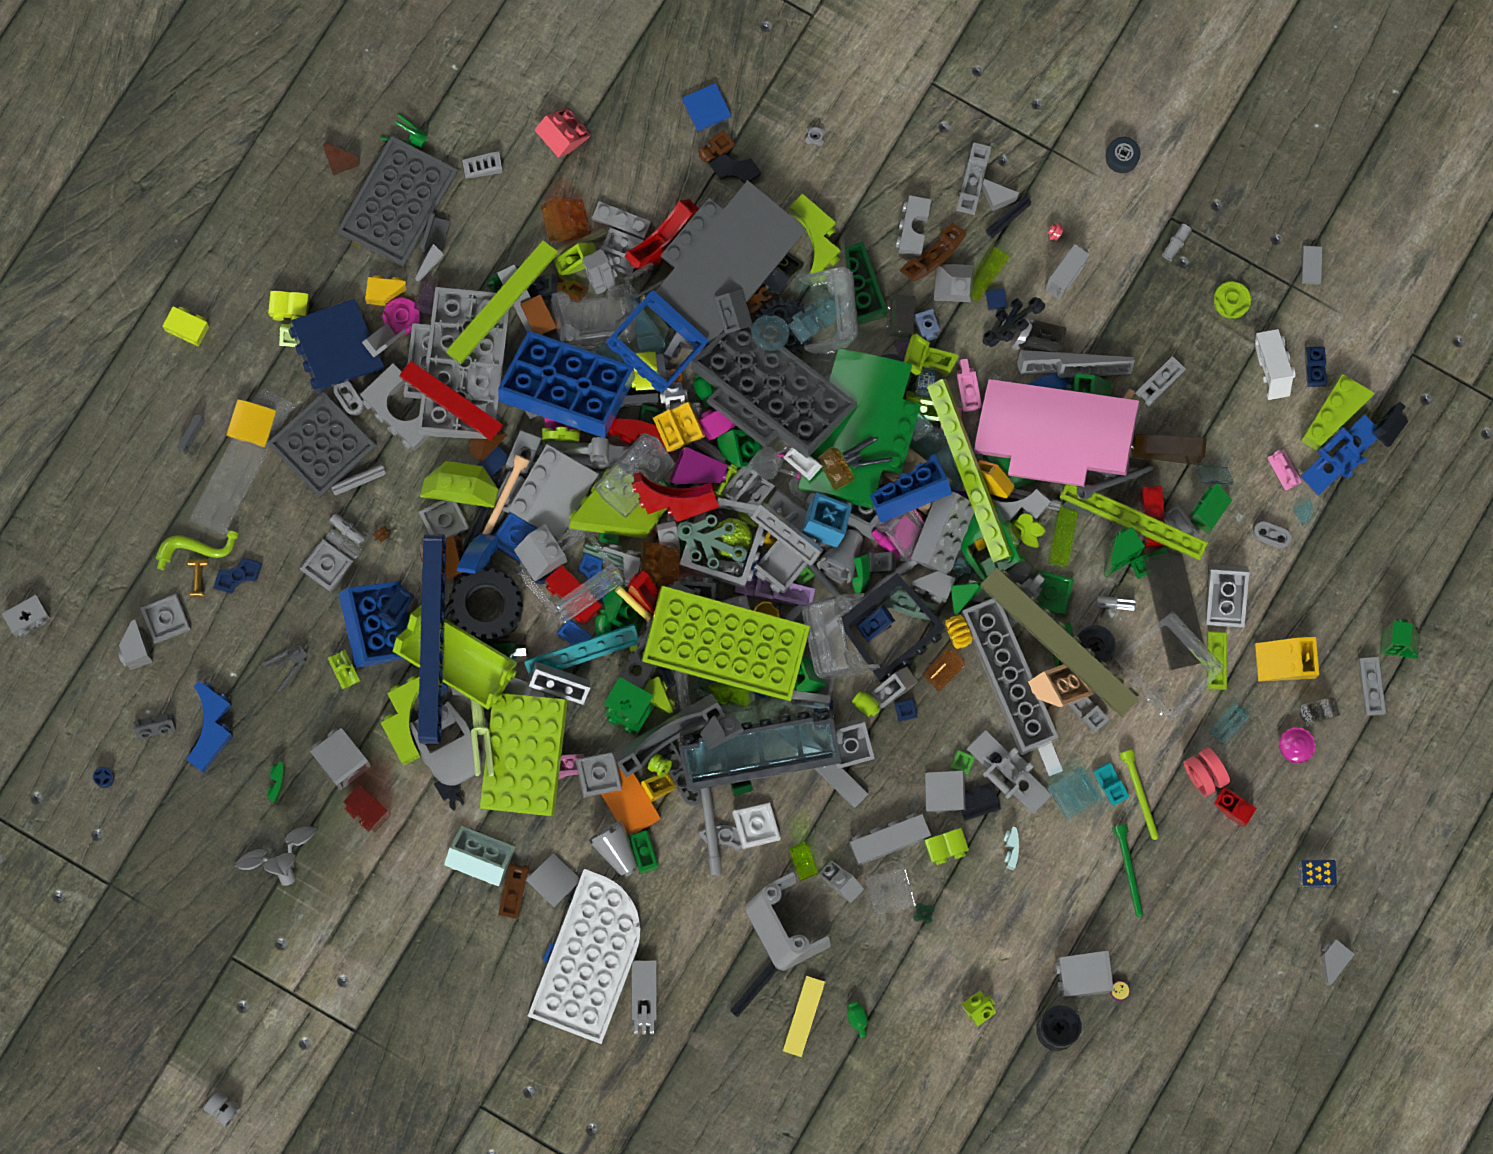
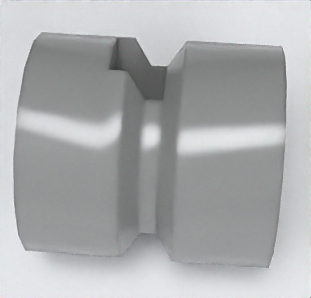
M218 1090L207 1102L203 1110L212 1117L217 1116L216 1120L226 1127L239 1113L241 1106L233 1100L229 1101V1096ZM225 1106L227 1109L222 1112L221 1110Z

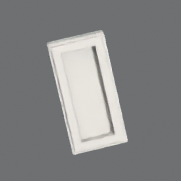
M791 448L783 457L809 481L822 467L811 456L805 458L794 448Z

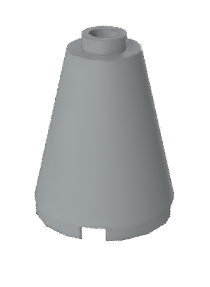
M856 529L846 530L845 536L838 547L831 546L818 560V569L822 568L825 570L824 575L834 581L843 583L844 580H847V583H849L853 578L856 567L854 558L859 556L863 541L861 533Z
M622 820L609 825L601 830L602 832L599 833V836L595 834L588 840L620 875L625 874L627 877L636 871L637 863Z

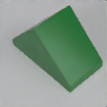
M982 582L961 583L951 586L953 609L956 615L961 614L982 589Z

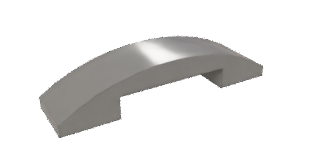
M973 142L956 211L975 215L991 151L990 146Z

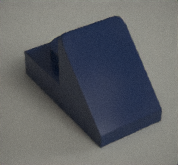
M884 605L859 624L857 628L865 640L870 642L891 628V624L895 622V619Z

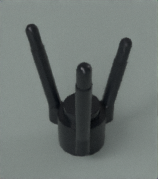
M869 437L842 453L848 467L853 465L854 469L860 466L892 461V458L858 461L862 459L859 451L877 441L878 437Z

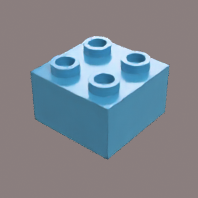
M816 492L808 505L802 533L837 548L845 536L852 506Z

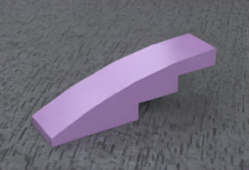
M752 577L751 581L747 580L745 588L734 586L733 593L789 605L798 606L800 604L808 608L812 606L815 592L814 588L792 583L784 594L781 591L777 593L770 587L771 583L766 579L762 581L758 577Z

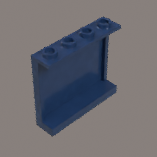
M355 299L291 320L290 328H288L290 337L294 338L297 343L295 345L296 351L299 356L302 355L304 370L306 373L309 372L311 386L313 390H317L318 395L321 394L323 389L372 372L375 375L382 372L384 366L379 354L373 357L362 343L371 335Z

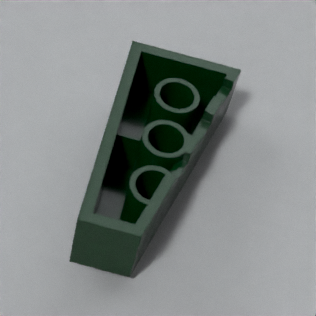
M860 242L845 247L851 328L887 317L888 311L864 243Z

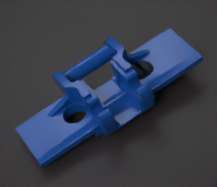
M1364 414L1347 431L1340 427L1338 429L1339 432L1322 448L1317 450L1320 455L1319 459L1300 477L1318 496L1338 476L1341 475L1349 479L1353 475L1351 471L1357 465L1364 464L1368 460L1366 457H1362L1361 454L1378 439L1372 434L1376 428L1374 423ZM1343 439L1345 444L1330 457L1327 453ZM1327 462L1333 467L1331 473H1326L1323 469L1324 464Z

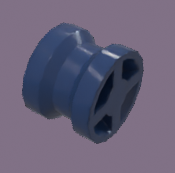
M99 767L93 774L94 782L101 788H108L114 783V774L106 767Z

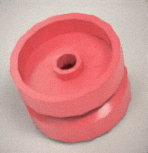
M1209 747L1201 750L1198 753V758L1192 756L1184 761V767L1189 778L1205 797L1216 791L1215 786L1222 788L1230 783V778L1224 765Z

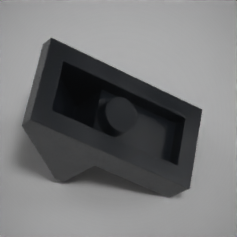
M551 273L537 277L527 289L531 299L541 295L543 300H554L557 293V275Z

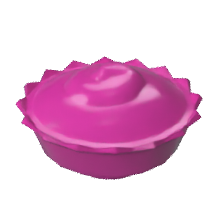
M1303 727L1287 729L1279 739L1281 755L1292 763L1301 764L1302 762H1307L1316 751L1314 736L1310 734L1309 730H1304Z

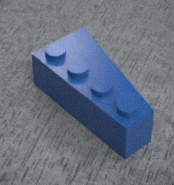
M935 453L924 464L922 462L915 466L916 469L910 473L900 475L896 482H890L870 495L880 523L952 494L948 479Z

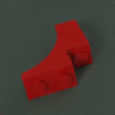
M690 199L678 201L673 211L660 227L642 243L628 250L624 257L631 266L637 269L659 265L662 260V253L699 208Z
M641 472L633 474V490L635 493H639L640 497L638 500L642 509H646L647 514L667 508L670 517L674 516L675 521L679 522L719 507L718 496L712 482L693 488H671L651 481Z
M642 571L639 575L636 573L629 581L630 583L627 586L629 588L628 593L653 616L660 591L653 584L649 575Z

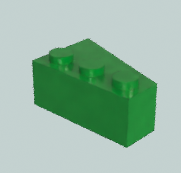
M1396 619V621H1393L1382 631L1380 654L1418 659L1420 636L1414 624L1408 623L1406 619Z

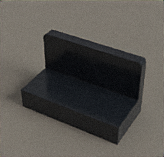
M1402 402L1391 406L1372 432L1386 447H1390L1408 423V420L1401 414L1406 407Z

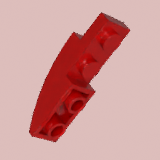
M614 419L607 433L610 436L616 435L621 437L620 440L626 444L633 443L636 445L640 438L642 443L648 446L652 444L658 447V450L664 454L674 453V451L667 452L657 426L633 419Z

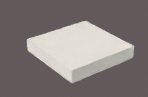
M770 802L732 812L743 849L780 841L781 837Z

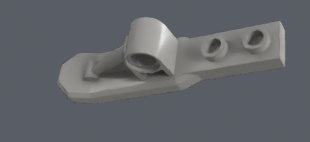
M603 437L592 438L591 443L556 442L551 440L543 446L544 450L545 446L549 444L593 470H606L607 468L611 470L614 465L618 467L657 468L658 465L657 447L616 446L609 443L608 439Z

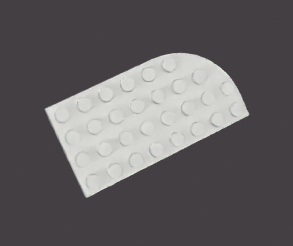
M586 869L583 870L528 1014L530 1018L599 1044L603 1042L640 940V921L636 907L623 888L611 879Z

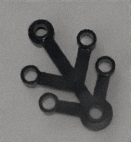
M1033 297L1028 302L1029 306L1018 313L1023 306V302L1019 298L1014 299L1010 304L1013 309L1009 315L1004 309L996 313L995 317L998 320L992 330H988L983 335V344L994 347L999 341L1009 342L1014 337L1010 330L1024 331L1027 329L1029 323L1024 317L1030 312L1034 314L1041 313L1046 306L1040 298Z

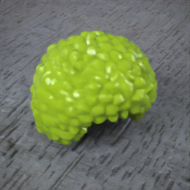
M731 518L719 522L714 530L722 528L725 523L730 522L735 526V531L731 535L726 534L715 538L716 540L734 548L742 546L747 552L750 550L753 536L747 523ZM731 525L726 526L727 532L732 531L733 527ZM717 549L722 557L733 559L731 554ZM736 551L735 555L741 557L742 551Z

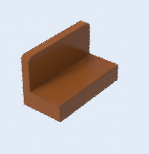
M541 295L521 303V308L534 333L544 335L549 332L550 336L557 333V327Z

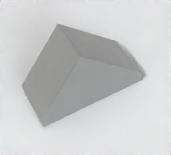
M984 179L981 187L991 211L1016 202L1019 195L1016 191Z

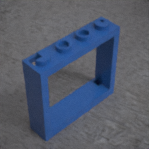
M654 290L644 298L606 341L612 351L617 352L623 357L626 364L633 366L641 377L646 378L652 387L661 393L674 382L709 342L706 337ZM646 305L694 347L693 351L666 381L617 338Z

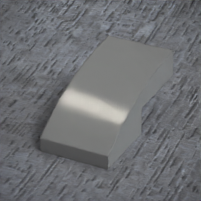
M1088 697L1067 704L1095 733L1109 721V718Z

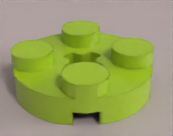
M556 427V431H553L551 428H543L542 441L549 442L553 440L556 442L578 443L580 440V430L570 429L568 431L567 427Z

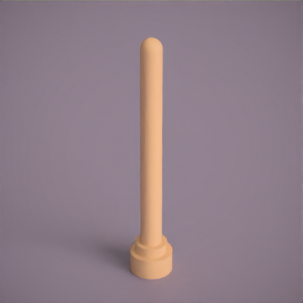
M515 455L513 459L514 468L482 534H491L520 471L527 468L530 460L520 455Z

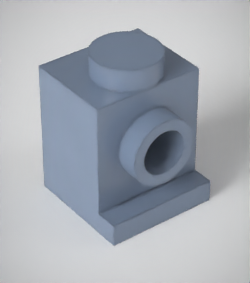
M933 309L915 314L914 322L919 336L927 341L937 338L940 329ZM925 323H931L932 326L926 327Z

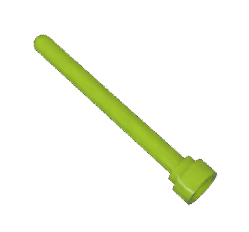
M1131 749L1119 753L1121 761L1127 764L1150 836L1153 840H1157L1159 835L1134 763L1136 761L1135 751Z

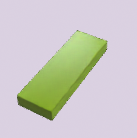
M1207 632V689H1227V632Z

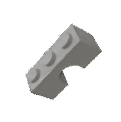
M909 195L908 201H904L902 212H906L905 219L900 221L899 230H902V236L897 237L896 247L899 248L898 254L917 258L921 256L925 235L916 233L912 229V225L915 222L927 223L931 199Z

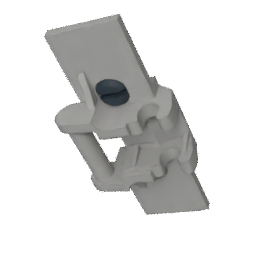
M986 730L967 748L987 769L983 776H987L1006 795V799L1010 798L1013 794L1032 814L1052 796L1029 773L1034 765L1031 762L1027 763L1021 758L1016 747L1008 752ZM994 768H997L1014 785L1012 789L992 771ZM1021 780L1028 783L1026 791L1019 789V782Z

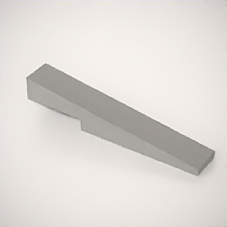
M1020 350L1017 365L1020 374L1057 373L1059 378L1075 377L1076 373L1095 376L1131 374L1135 360L1134 357Z

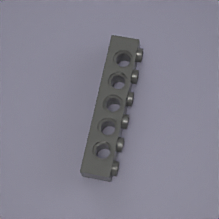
M677 581L674 584L670 583L668 586L672 589L697 595L695 591ZM651 617L646 626L649 628L646 634H642L637 642L639 647L636 652L633 651L628 658L629 665L626 669L623 668L618 678L621 677L643 690L657 667L656 665L642 662V653L646 646L653 617ZM636 666H641L642 673L639 676L633 675V669Z

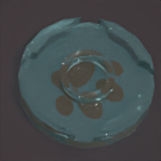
M764 315L753 323L751 331L752 340L756 346L763 350H778L788 341V325L779 316Z

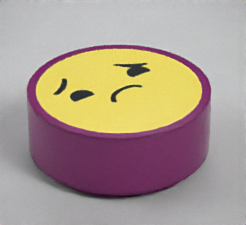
M1124 981L1113 983L1114 990L1110 992L1112 998L1117 1001H1123L1128 998L1130 994L1129 985Z

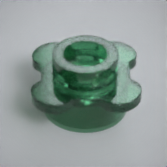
M922 903L916 904V914L913 916L914 921H923L926 924H930L932 922V913L935 910L932 905H923Z

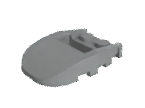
M449 702L442 706V730L457 722L464 734L462 737L430 754L426 745L419 743L418 720L413 723L410 722L409 727L413 733L424 764L430 768L432 774L443 784L457 785L475 775L471 730ZM478 747V750H479V760H480V768H481V766H482V761H483V760H482V754H481L480 749H479V747Z

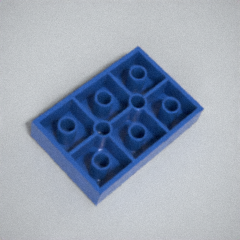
M528 331L498 388L499 402L605 438L634 381V367Z

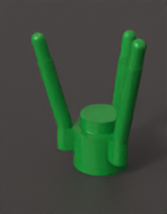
M398 114V117L411 127L409 128L405 124L397 120L395 121V124L411 133L409 137L411 142H403L414 148H417V146L422 148L428 138V134L407 118ZM383 136L380 137L381 140H384V141H387V142H388L389 139H390L389 137H383Z

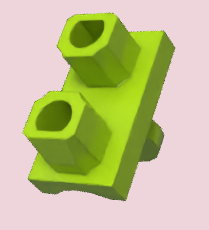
M345 650L328 657L342 690L360 682Z

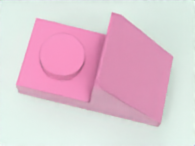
M584 754L562 755L559 779L570 775H578L575 760L583 758Z

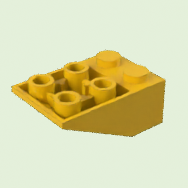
M1316 637L1255 643L1258 682L1315 679L1319 676Z

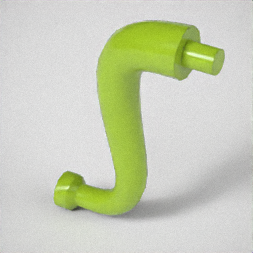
M227 531L228 540L225 547L221 549L213 548L190 537L182 535L171 536L161 544L157 552L156 559L159 560L157 569L165 570L166 562H171L173 552L177 548L192 550L214 558L224 557L232 551L235 539L238 538L239 533Z

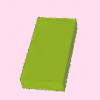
M917 333L911 336L904 359L905 363L912 364L911 372L915 375L921 373L930 344Z

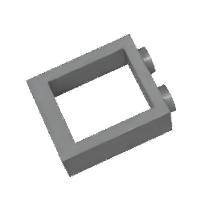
M1073 245L1049 278L1045 288L1048 293L1059 300L1062 299L1086 266L1090 256L1087 249L1080 245Z

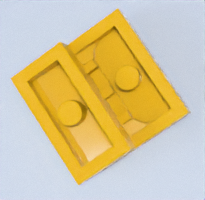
M238 399L226 436L265 447L276 410Z
M686 402L673 410L669 409L653 417L667 452L674 451L705 437L691 402Z

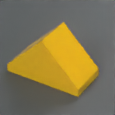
M669 773L663 778L656 775L641 782V786L651 803L677 788Z

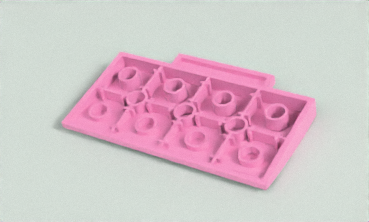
M989 379L974 451L976 454L1010 458L1008 475L1084 487L1087 470L1126 476L1139 401Z

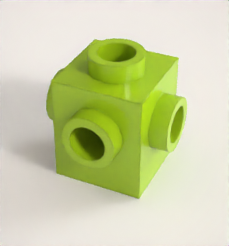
M978 991L961 1004L967 1016L977 1027L996 1014L993 1008L994 1001L989 995L985 996L981 991Z

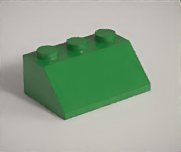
M1133 527L1128 530L1123 528L1117 532L1114 540L1111 542L1112 545L1108 551L1104 570L1105 578L1129 564L1130 561L1138 558L1145 545Z

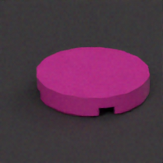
M399 297L387 303L382 317L384 325L387 323L396 335L404 329L407 332L403 335L412 332L413 323H420L421 315L419 307L414 301Z

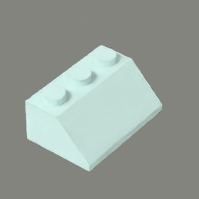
M461 826L449 848L444 865L499 886L516 847Z

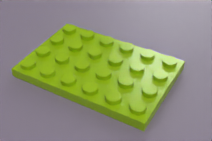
M502 693L499 703L497 705L493 704L491 709L489 734L494 775L488 776L487 759H485L480 809L554 817L568 700Z

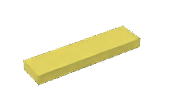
M806 976L783 1052L802 1057L825 984L824 981Z

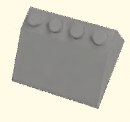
M547 444L508 511L538 528L545 524L552 536L560 540L570 524L569 516L575 509L578 511L581 501L588 494L599 474Z

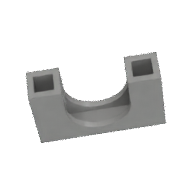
M392 364L360 394L362 404L367 410L371 408L375 412L374 416L380 423L385 422L389 426L387 429L393 436L398 435L402 439L400 442L405 448H411L415 452L430 436L418 435L419 416L410 421H401L394 418L388 411L390 398L405 384V381L399 377L401 371Z

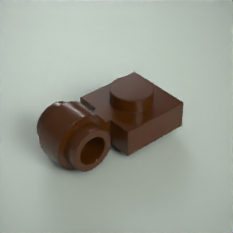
M723 130L709 140L708 143L711 147L705 145L698 153L700 159L709 164L716 158L715 152L721 156L735 147V143Z

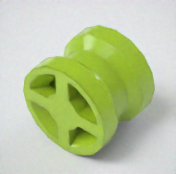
M657 753L651 758L648 770L656 772L659 777L663 778L669 772L672 762L669 759H663L662 755Z

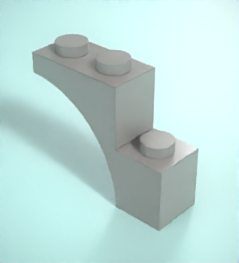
M1039 488L1028 497L1019 501H1001L991 497L992 502L1001 509L1002 515L1010 522L1022 507L1025 509L1024 513L1031 514L1037 519L1053 501Z

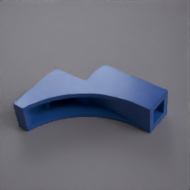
M198 681L194 688L203 706V728L195 748L186 760L205 773L233 737L229 733L231 730L223 723L218 725L232 706L228 703L230 699L222 693L217 695L213 692L214 687L205 681L202 684Z

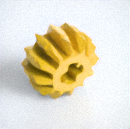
M962 615L953 616L946 620L945 626L955 648H964L972 643V634Z

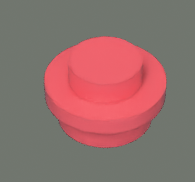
M1060 223L1050 226L1047 232L1049 234L1048 239H1054L1055 241L1059 239L1064 230Z

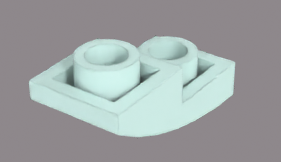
M1012 827L1011 831L1007 830L1003 840L1006 842L1005 847L1012 850V852H1007L1004 861L1007 863L1006 868L1010 870L1015 869L1019 853V837L1016 827Z

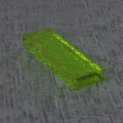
M993 247L974 274L972 300L977 303L1010 258L996 247Z
M1064 508L1059 509L1048 564L1068 567L1078 511Z

